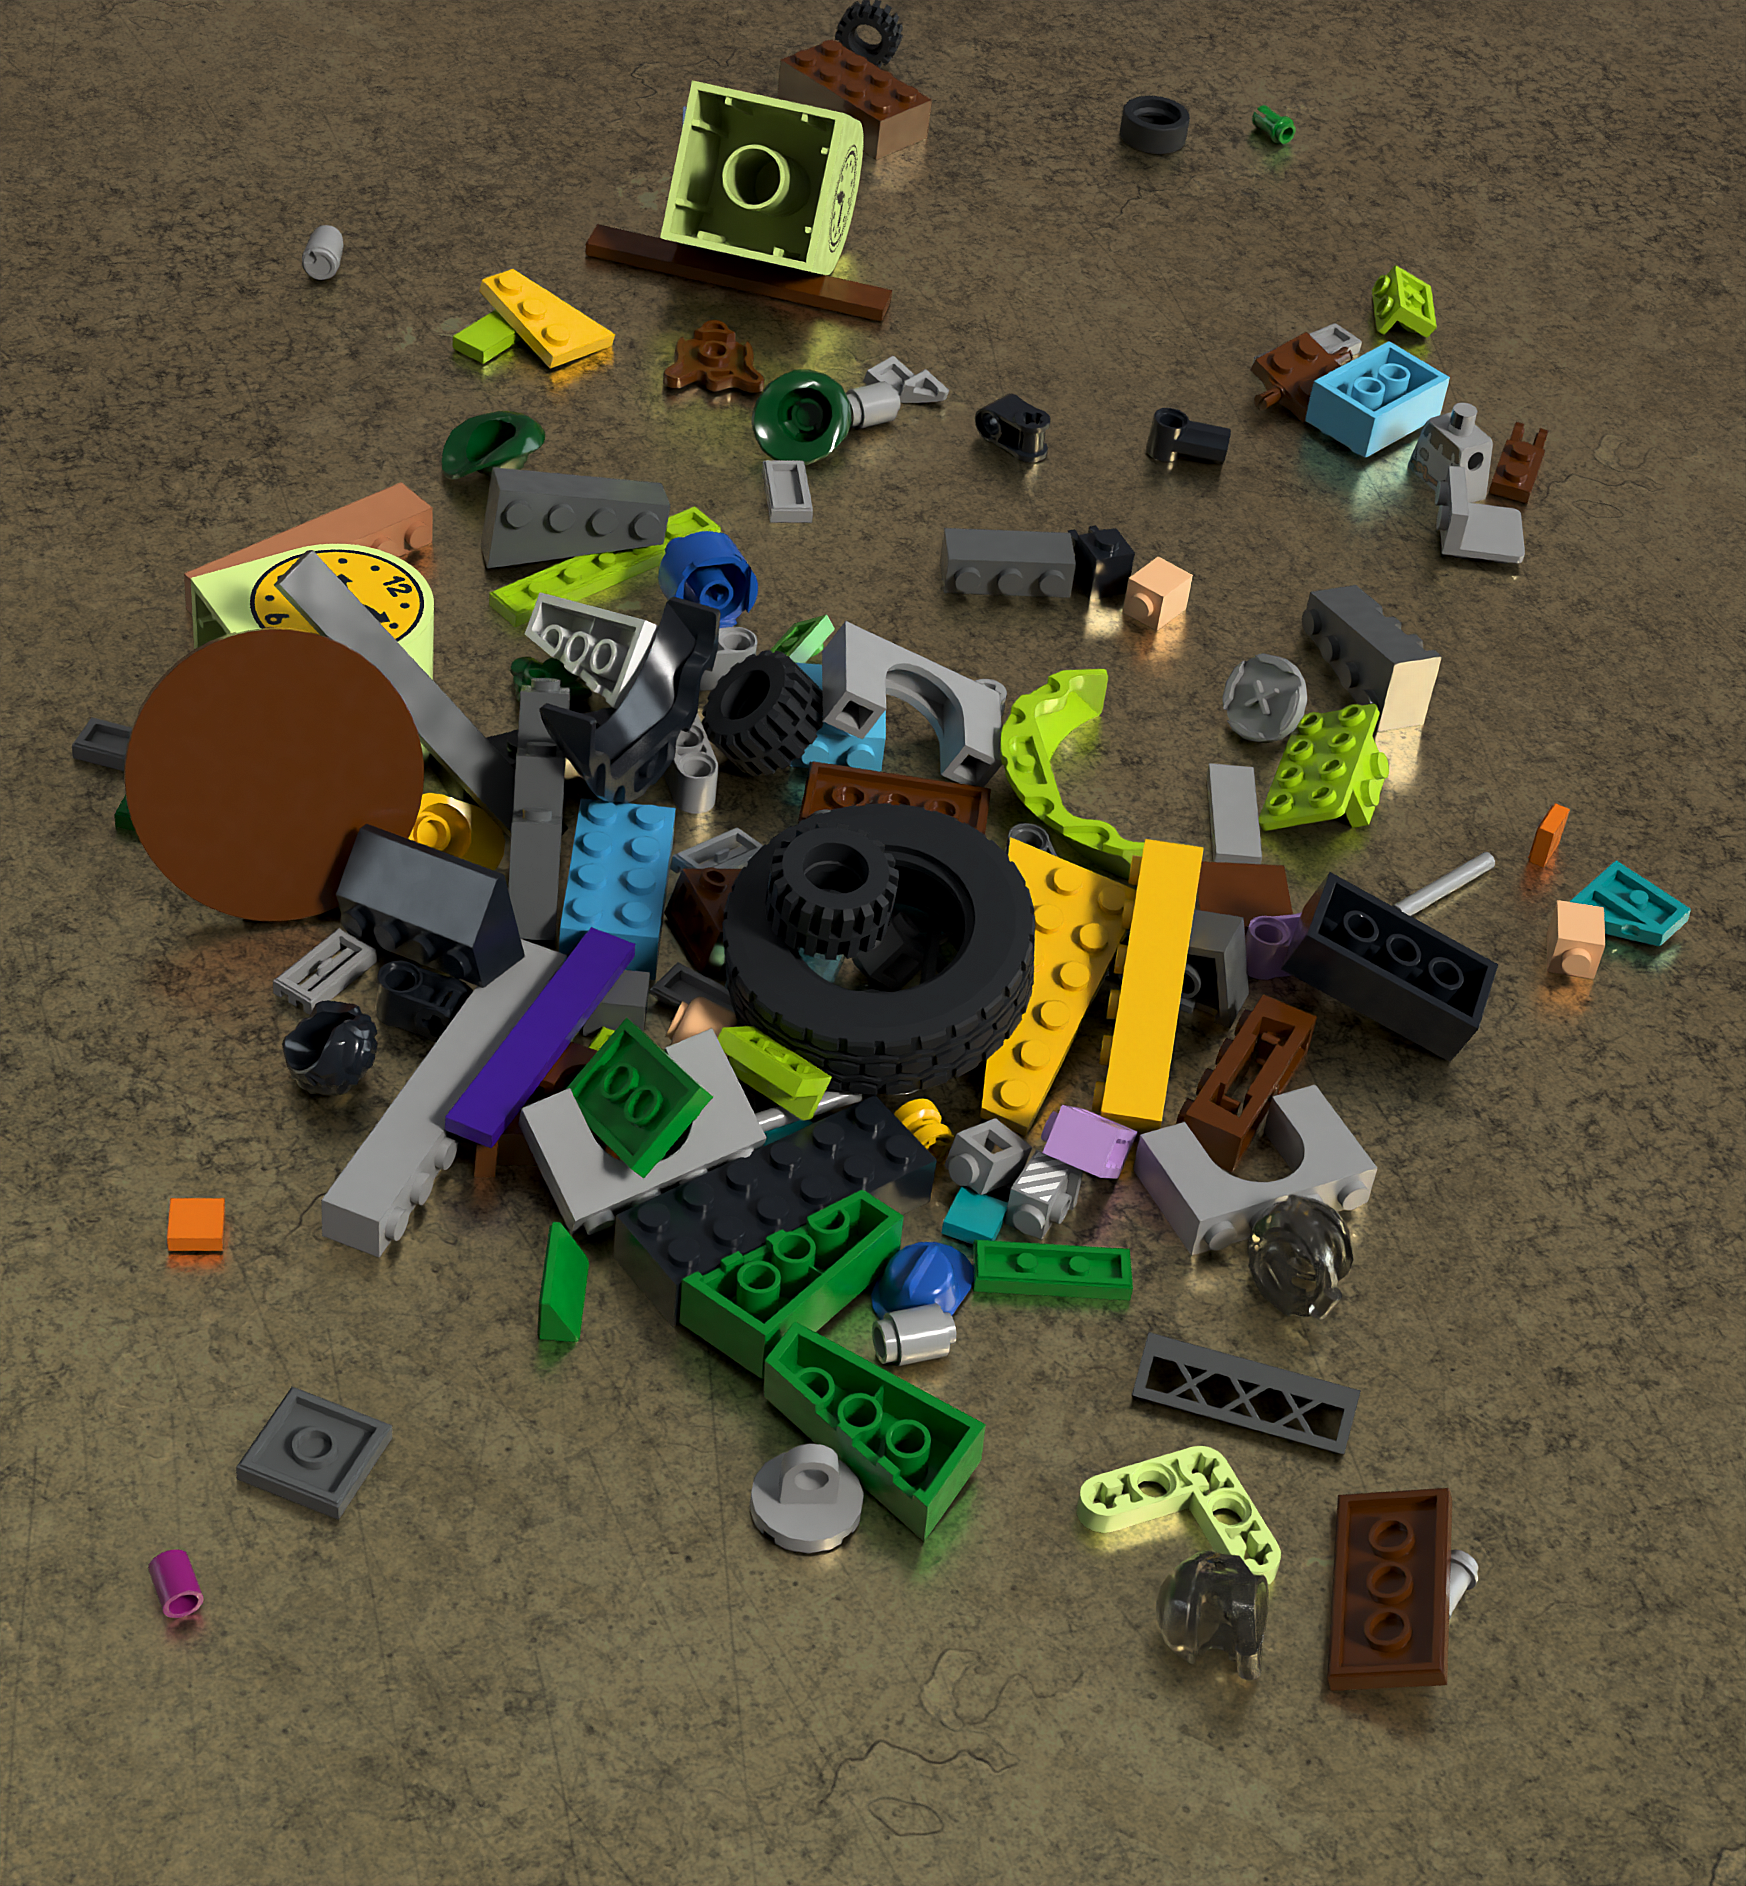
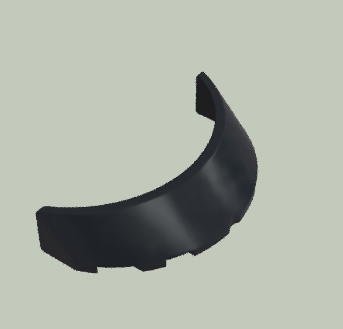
M677 597L670 598L666 602L654 642L636 681L617 710L598 729H596V720L592 716L548 703L539 708L548 734L598 798L611 803L612 801L623 804L630 803L644 795L648 787L654 785L661 778L674 760L676 743L680 732L689 733L698 713L699 689L702 675L705 670L712 672L718 651L721 615L718 609Z

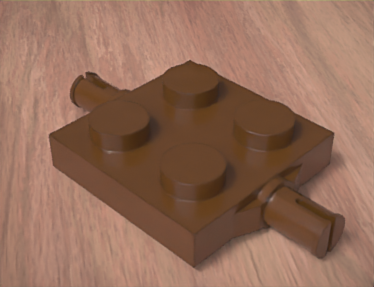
M1304 332L1255 359L1250 371L1266 388V391L1255 396V406L1258 407L1260 405L1259 410L1264 411L1275 403H1279L1289 409L1302 423L1306 422L1305 419L1314 381L1352 361V351L1349 350L1347 352L1349 348L1342 347L1338 351L1329 354L1307 332Z

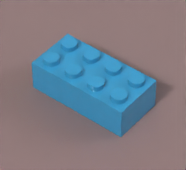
M581 798L560 924L559 953L567 955L568 958L588 930L593 927L636 944L635 957L625 970L650 972V980H656L672 857L676 808L632 803L623 804L613 801L611 803L604 800Z

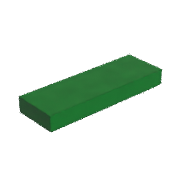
M989 1240L973 1241V1292L1131 1300L1133 1281L1130 1249Z

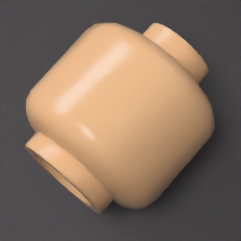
M699 996L691 1000L689 1004L684 1001L681 1002L665 1037L670 1039V1045H673L712 1028L718 1038L723 1027H737L738 1019L733 1011Z

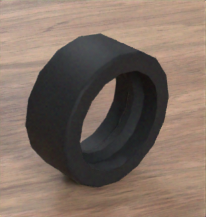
M1138 96L1129 100L1123 107L1120 137L1130 147L1145 153H1173L1180 150L1186 143L1190 121L1189 112L1183 105L1165 97Z

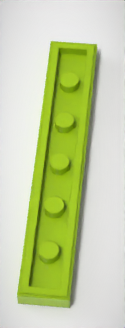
M694 506L668 517L664 543L662 545L573 557L490 592L489 605L516 628L529 622L540 592L575 602L660 566L665 555L666 545L672 539L685 537L701 531L721 533V527Z

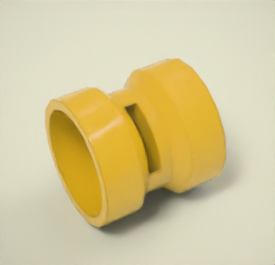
M915 1099L897 1109L894 1115L937 1159L936 1168L944 1164L955 1137L948 1126L941 1124L942 1118L934 1103L928 1099Z

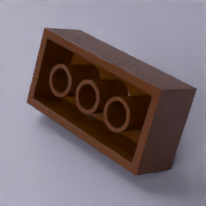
M826 40L819 45L798 51L796 54L780 60L777 98L845 113L860 121L863 128V152L875 160L927 139L932 100L918 92L916 88L908 86L893 77L890 72L880 69L870 63L865 57L847 49L840 42Z

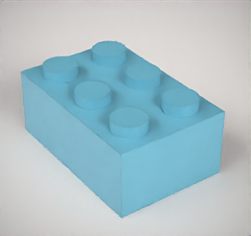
M1388 341L1316 379L1313 383L1305 421L1320 429L1322 433L1333 437L1349 447L1354 453L1366 458L1424 426L1430 418L1440 416L1450 377Z

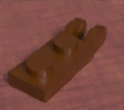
M1516 422L1510 440H1506L1490 485L1489 494L1528 504L1544 457L1545 449L1543 448L1549 430L1540 428L1532 445L1522 441L1525 424Z

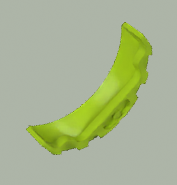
M1106 669L1063 670L1048 676L1047 684L1030 694L1021 695L1012 705L1011 713L1002 727L1000 738V759L1005 767V776L1020 800L1069 846L1102 869L1129 880L1132 856H1142L1144 842H1133L1122 838L1113 826L1104 821L1082 819L1069 813L1062 803L1050 765L1051 758L1063 739L1078 726L1102 713L1108 674Z

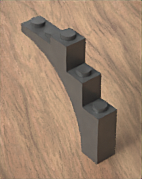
M550 678L531 679V686L522 685L520 692L508 892L520 938L555 941L566 756L548 734L539 708L548 703L569 710L570 688L560 687V680Z

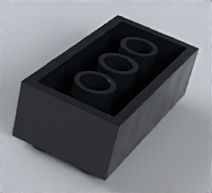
M1329 872L1303 908L1281 970L1451 1062L1480 1027L1498 964Z

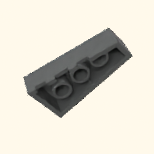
M493 467L480 546L487 568L662 545L664 543L671 505L662 483Z
M1357 585L1310 592L1307 608L1302 614L1304 632L1314 641L1321 651L1323 659L1330 664L1339 677L1341 685L1348 690L1355 702L1361 706L1376 704L1380 712L1375 726L1376 732L1423 725L1442 656L1435 650H1424L1423 640L1416 634L1406 635L1401 630L1402 623L1394 616L1385 617L1382 606Z
M1194 909L1179 1010L1192 1014L1194 1008L1214 1015V1023L1231 1028L1249 994L1244 917ZM1130 930L1127 931L1121 944L1128 945ZM1115 956L1105 978L1110 976L1122 981L1123 975L1114 973Z

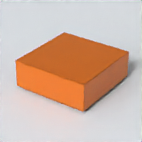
M1556 803L1550 807L1537 827L1528 856L1529 862L1543 868L1545 867L1560 843L1570 809Z
M170 1198L167 1233L168 1251H223L225 1198Z

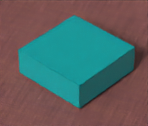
M961 1186L943 1221L941 1233L973 1244L974 1240L995 1241L1005 1221L1008 1203L984 1194L980 1195L976 1191Z

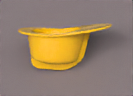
M422 794L421 806L409 836L410 840L491 870L498 868L504 856L505 838L502 829L483 809L443 794Z

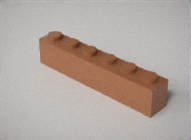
M400 482L184 573L186 609L192 614V577L297 548L319 544H352L378 549L400 557L432 543L433 507Z

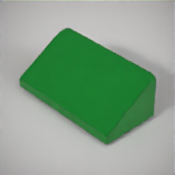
M552 1222V1225H549L539 1297L537 1335H540V1339L577 1342L580 1339L589 1261L583 1250L561 1222Z

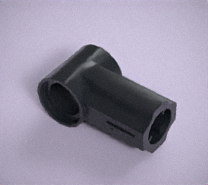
M1160 408L1153 417L1146 451L1154 459L1164 462L1176 461L1180 456L1223 465L1228 451L1231 429L1190 421L1185 413L1174 408Z

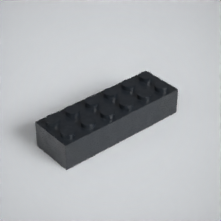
M874 1095L753 1151L749 1157H740L617 1214L613 1258L668 1323L674 1327L681 1324L679 1322L683 1278L697 1271L703 1276L719 1268L721 1259L737 1251L745 1255L765 1245L767 1236L781 1229L785 1232L794 1231L806 1225L808 1216L862 1189L904 1215L930 1202L937 1159Z

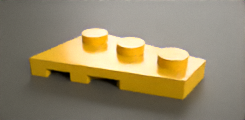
M514 269L490 276L481 281L479 292L549 368L611 347L613 344L614 333Z

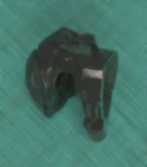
M1290 1194L1286 1200L1275 1203L1260 1215L1254 1224L1248 1240V1266L1260 1294L1274 1305L1276 1309L1289 1317L1295 1314L1302 1317H1310L1312 1315L1319 1320L1326 1319L1342 1298V1293L1337 1287V1283L1349 1274L1354 1260L1351 1235L1344 1219L1332 1207L1322 1201ZM1298 1277L1316 1283V1288L1306 1292V1289L1295 1286L1291 1279Z
M1209 1550L1193 1554L1173 1569V1574H1168L1160 1586L1156 1602V1618L1163 1641L1174 1654L1188 1663L1195 1664L1197 1656L1202 1657L1209 1649H1221L1227 1652L1230 1661L1237 1662L1238 1674L1242 1679L1254 1680L1261 1675L1263 1640L1269 1604L1266 1576L1253 1574L1239 1555H1227Z

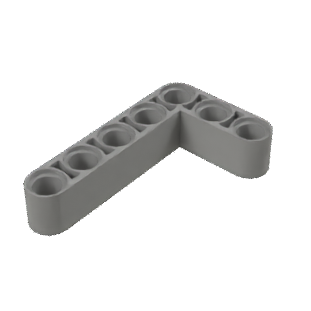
M742 627L719 628L718 651L712 672L704 671L699 691L713 690L718 684L717 681L722 675L725 676L733 665L737 662H743L749 655H756L757 637L752 631ZM698 713L689 733L680 732L676 743L675 758L663 774L674 803L679 809L692 814L704 813L713 808L716 799L718 762Z

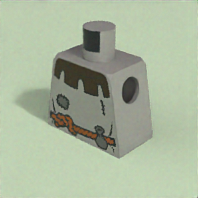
M1457 403L1454 405L1452 412L1430 418L1426 421L1409 460L1408 467L1435 492L1438 482H1445L1449 466L1465 468L1468 503H1473L1486 498L1493 443L1491 438L1474 424L1477 416L1476 407L1468 403Z

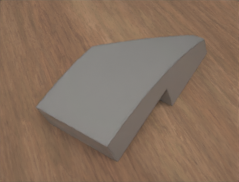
M895 356L867 370L863 380L867 385L882 381L889 383L892 388L897 390L901 403L943 401L947 398L950 391L926 369L915 375Z

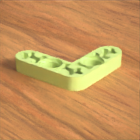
M1193 1446L1112 1470L1087 1479L1081 1486L1076 1513L1080 1522L1092 1531L1101 1533L1113 1532L1189 1508L1228 1575L1235 1583L1245 1588L1260 1589L1270 1585L1276 1577L1281 1559L1279 1545L1227 1460L1220 1452L1211 1447ZM1197 1469L1199 1472L1192 1474V1470ZM1210 1474L1211 1478L1210 1482L1208 1483L1204 1475ZM1143 1481L1157 1482L1166 1489L1167 1494L1161 1497L1148 1496L1139 1489L1138 1484ZM1094 1499H1099L1101 1503L1093 1504ZM1113 1504L1112 1508L1107 1509L1105 1506ZM1220 1508L1231 1509L1241 1517L1242 1522L1235 1525L1223 1524L1214 1517L1213 1511ZM1245 1551H1247L1251 1559H1243ZM1263 1560L1264 1562L1263 1565H1258L1256 1561Z

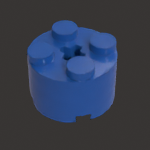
M701 531L685 537H676L666 545L665 555L659 567L658 580L667 600L677 597L718 609L721 614L719 628L733 627L737 624L735 619L745 610L749 613L756 602L758 594L757 578L737 546L727 534Z

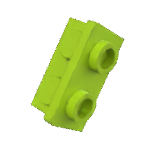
M1396 265L1393 266L1387 275H1382L1377 279L1372 288L1377 332L1385 335L1395 322L1398 321L1405 330L1412 333L1416 331L1428 338L1437 328L1431 286Z
M754 1026L723 1027L717 1039L724 1053L730 1056L728 1061L736 1077L801 1120L812 1119L832 1077L793 1051L777 1043Z

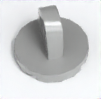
M1262 653L1254 655L1256 657L1248 661H1242L1234 668L1226 681L1222 701L1223 709L1227 710L1229 718L1227 721L1233 731L1244 739L1270 743L1282 740L1295 730L1304 716L1307 706V691L1305 680L1298 667L1286 658Z
M804 1444L778 1455L763 1465L754 1477L749 1507L755 1526L762 1534L765 1530L770 1536L774 1537L775 1544L786 1550L814 1553L831 1550L840 1545L843 1538L849 1535L851 1531L853 1534L860 1522L864 1494L858 1477L844 1462L838 1460V1456L833 1449L820 1444Z

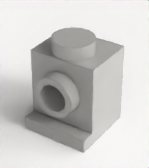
M994 1118L958 1132L944 1166L949 1170L950 1177L956 1184L966 1186L980 1195L1002 1186L1011 1190L1026 1165L1032 1146ZM995 1144L1003 1149L995 1154L991 1153Z

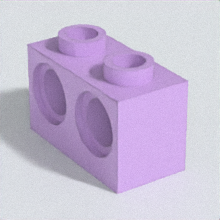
M1062 1105L1059 1113L1053 1111L1045 1123L1041 1139L1046 1141V1145L1042 1153L1097 1177L1118 1179L1137 1131L1083 1108Z

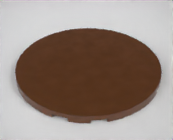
M266 627L239 633H229L211 640L177 661L158 680L142 703L132 727L129 741L127 742L124 760V785L129 814L140 842L158 869L177 888L203 905L227 915L257 921H288L322 914L339 907L336 892L357 834L362 826L369 824L409 839L421 806L424 788V762L418 730L407 705L391 681L373 663L344 643L326 636L312 633L308 630L289 627Z

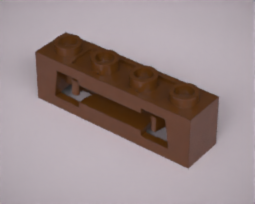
M1263 994L1252 1011L1245 1009L1241 1014L1235 1028L1234 1035L1236 1037L1234 1040L1229 1038L1224 1040L1215 1061L1216 1068L1214 1070L1207 1068L1204 1071L1197 1086L1196 1099H1186L1176 1121V1124L1182 1122L1187 1124L1208 1156L1218 1167L1232 1173L1234 1172L1266 1120L1272 1097L1282 1094L1307 1054L1317 1019L1316 1016ZM1257 1051L1255 1062L1263 1065V1067L1246 1092L1242 1113L1238 1117L1237 1114L1241 1102L1231 1097L1249 1070L1253 1052Z

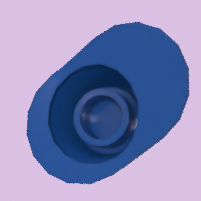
M918 1242L906 1246L892 1256L887 1263L884 1273L877 1279L871 1294L873 1311L878 1319L882 1320L884 1315L889 1312L937 1303L943 1310V1313L949 1312L953 1316L958 1306L971 1290L974 1281L973 1265L960 1251L952 1246L938 1242Z

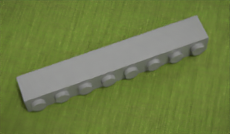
M521 939L525 957L485 988L477 986L321 1200L322 1236L379 1258L392 1239L397 1241L401 1238L408 1224L409 1214L416 1204L423 1205L431 1193L435 1177L441 1169L447 1170L451 1166L456 1156L458 1144L463 1138L445 1130V1116L567 959V955Z

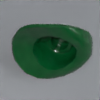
M796 369L770 382L758 397L751 418L754 436L763 452L775 461H804L805 465L825 458L832 453L848 434L852 422L850 402L842 385L827 374L810 369Z
M496 411L469 418L454 428L447 438L442 452V473L449 479H459L475 471L491 477L493 467L521 470L527 462L529 454L537 451L544 444L545 431L531 417L514 411Z

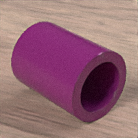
M174 1549L154 1557L148 1565V1571L163 1613L170 1618H181L198 1610L204 1601V1597L188 1554L183 1550Z

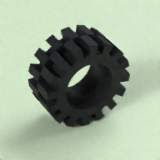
M863 0L861 5L859 1H856L852 4L851 8H847L836 28L838 30L835 33V40H839L844 47L857 55L865 57L870 63L880 68L882 63L887 65L902 41L903 35L901 32L903 26L902 23L897 24L900 17L897 13L892 16L889 14L892 7L888 4L884 9L880 8L881 1L875 0L873 5H870V0ZM869 25L875 28L881 35V42L869 44L863 41L857 34V27Z

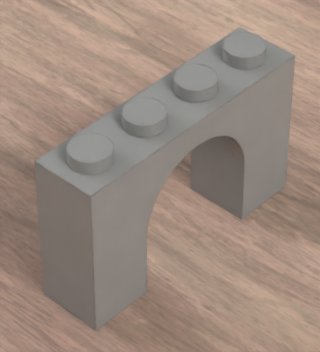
M847 621L843 623L822 651L823 722L863 740L887 709L886 694L897 697L916 708L934 728L940 745L941 775L960 784L984 787L1003 765L1000 759L1002 724L999 692Z
M712 1028L670 1045L664 1050L704 1087L713 1098L704 1107L700 1115L687 1127L686 1141L681 1148L669 1158L658 1162L645 1178H642L623 1161L609 1155L600 1147L593 1137L570 1088L521 1109L518 1125L571 1235L584 1229L588 1235L598 1233L616 1222L615 1216L740 1157H749L753 1151L763 1147L767 1137Z
M1316 1085L1272 1097L1264 1133L1292 1171L1290 1176L1277 1181H1247L1225 1172L1212 1161L1185 1122L1140 1134L1133 1171L1191 1256L1209 1250H1221L1232 1243L1255 1236H1267L1275 1230L1298 1223H1310L1321 1216L1344 1209L1352 1210L1368 1202L1377 1167Z

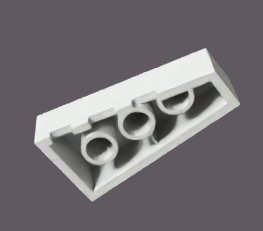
M540 592L525 635L550 656L559 659L565 664L564 667L568 671L582 678L586 682L585 685L594 692L604 696L606 702L617 709L636 681L650 652L659 626L643 619Z

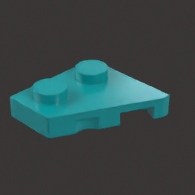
M1617 860L1569 901L1604 907L1605 934L1655 946H1661L1688 921L1691 911L1689 907Z

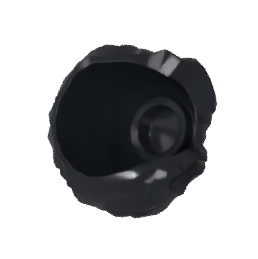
M329 1000L316 1003L310 1017L300 1021L296 1028L284 1037L282 1042L285 1062L292 1079L297 1081L298 1085L310 1094L333 1096L346 1094L352 1086L358 1085V1081L373 1066L378 1042L375 1039V1036L378 1034L375 1022H372L369 1015L363 1014L360 1007L356 1004Z

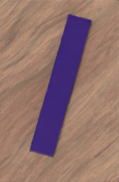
M591 927L445 1116V1130L492 1149L633 960L636 944Z

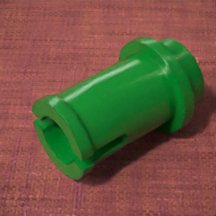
M1266 105L1257 108L1259 112L1265 115V118L1256 112L1253 113L1252 124L1269 134L1274 143L1286 144L1293 139L1296 128L1291 118L1287 116L1281 117Z

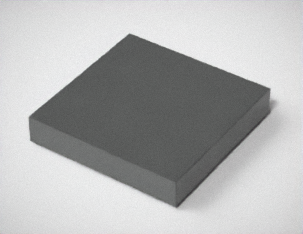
M292 1386L236 1466L237 1480L339 1520L391 1441L393 1425Z

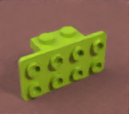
M1353 704L1342 710L1321 714L1319 712H1311L1302 717L1295 730L1291 732L1261 810L1259 825L1262 830L1267 831L1336 819L1346 813L1352 828L1370 824L1375 806L1379 804L1384 780L1389 775L1387 757L1383 752H1379L1372 736L1380 715L1376 704L1362 706Z

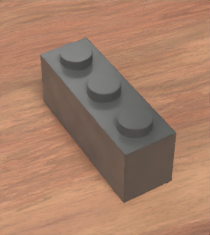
M944 528L940 556L944 593L1070 598L1076 566L1070 533Z

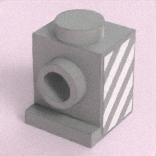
M1036 1150L1011 1188L1004 1224L1042 1240L1052 1223L1061 1224L1068 1210H1073L1076 1206L1083 1170L1043 1154L1040 1150Z

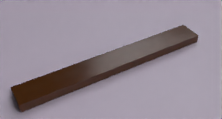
M597 224L586 242L585 255L879 322H882L892 299L893 290L682 244Z

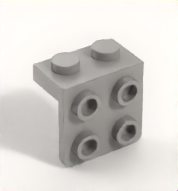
M1449 466L1445 482H1438L1435 493V505L1439 506L1436 528L1441 533L1442 554L1452 555L1457 558L1470 557L1493 560L1502 564L1521 563L1525 555L1521 512L1514 508L1468 503L1465 468Z

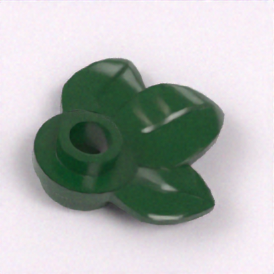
M530 656L519 657L512 662L510 667V673L514 676L512 686L516 690L515 697L518 701H520L522 685L531 686V679L533 678L560 680V687L570 688V701L589 698L592 696V691L578 683L577 681L580 677L568 671L564 667L565 664L554 657L545 660L543 663Z

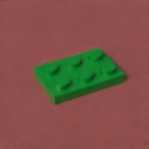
M625 1018L566 1088L571 1089L588 1127L631 1170L642 1178H645L654 1166L663 1159L666 1152L713 1098L704 1087L628 1018Z

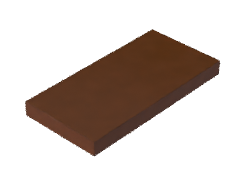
M813 761L810 762L798 822L809 818L812 813L818 810H832L852 805L865 806V804L891 803V805L903 804L922 807L932 812L935 810L957 818L961 823L965 822L985 834L991 789Z
M1449 1488L1338 1495L1327 1680L1331 1691L1447 1685L1452 1497Z

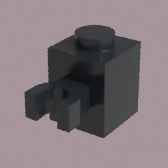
M1094 525L1089 526L1087 534L1078 535L1075 529L1068 530L1067 533L1071 534L1076 562L1073 579L1091 601L1126 594L1135 552L1117 528L1099 530Z

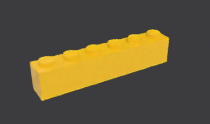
M1145 839L1142 856H1132L1128 884L1137 885L1135 901L1125 899L1121 929L1130 930L1128 945L1118 944L1114 973L1122 974L1123 979L1121 990L1111 989L1106 1018L1116 1020L1113 1036L1103 1035L1099 1064L1108 1066L1106 1082L1096 1081L1092 1111L1101 1112L1102 1117L1137 1131V1136L1161 1129L1204 847Z

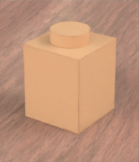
M1159 556L1129 578L1123 613L1158 631L1186 609L1193 575Z
M1557 900L1546 933L1547 972L1589 979L1595 978L1605 948L1604 907Z

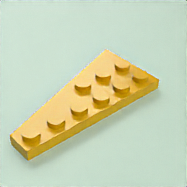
M1010 837L1008 848L1009 861L1015 863L1025 879V886L1029 888L1034 906V985L1032 986V994L1026 1012L1022 1014L1021 1022L1010 1038L1004 1039L1003 1046L986 1060L980 1117L988 1121L996 1118L1011 1131L1026 1137L1117 954L1118 944L1122 943L1128 929H1121L1125 899L1135 901L1137 890Z

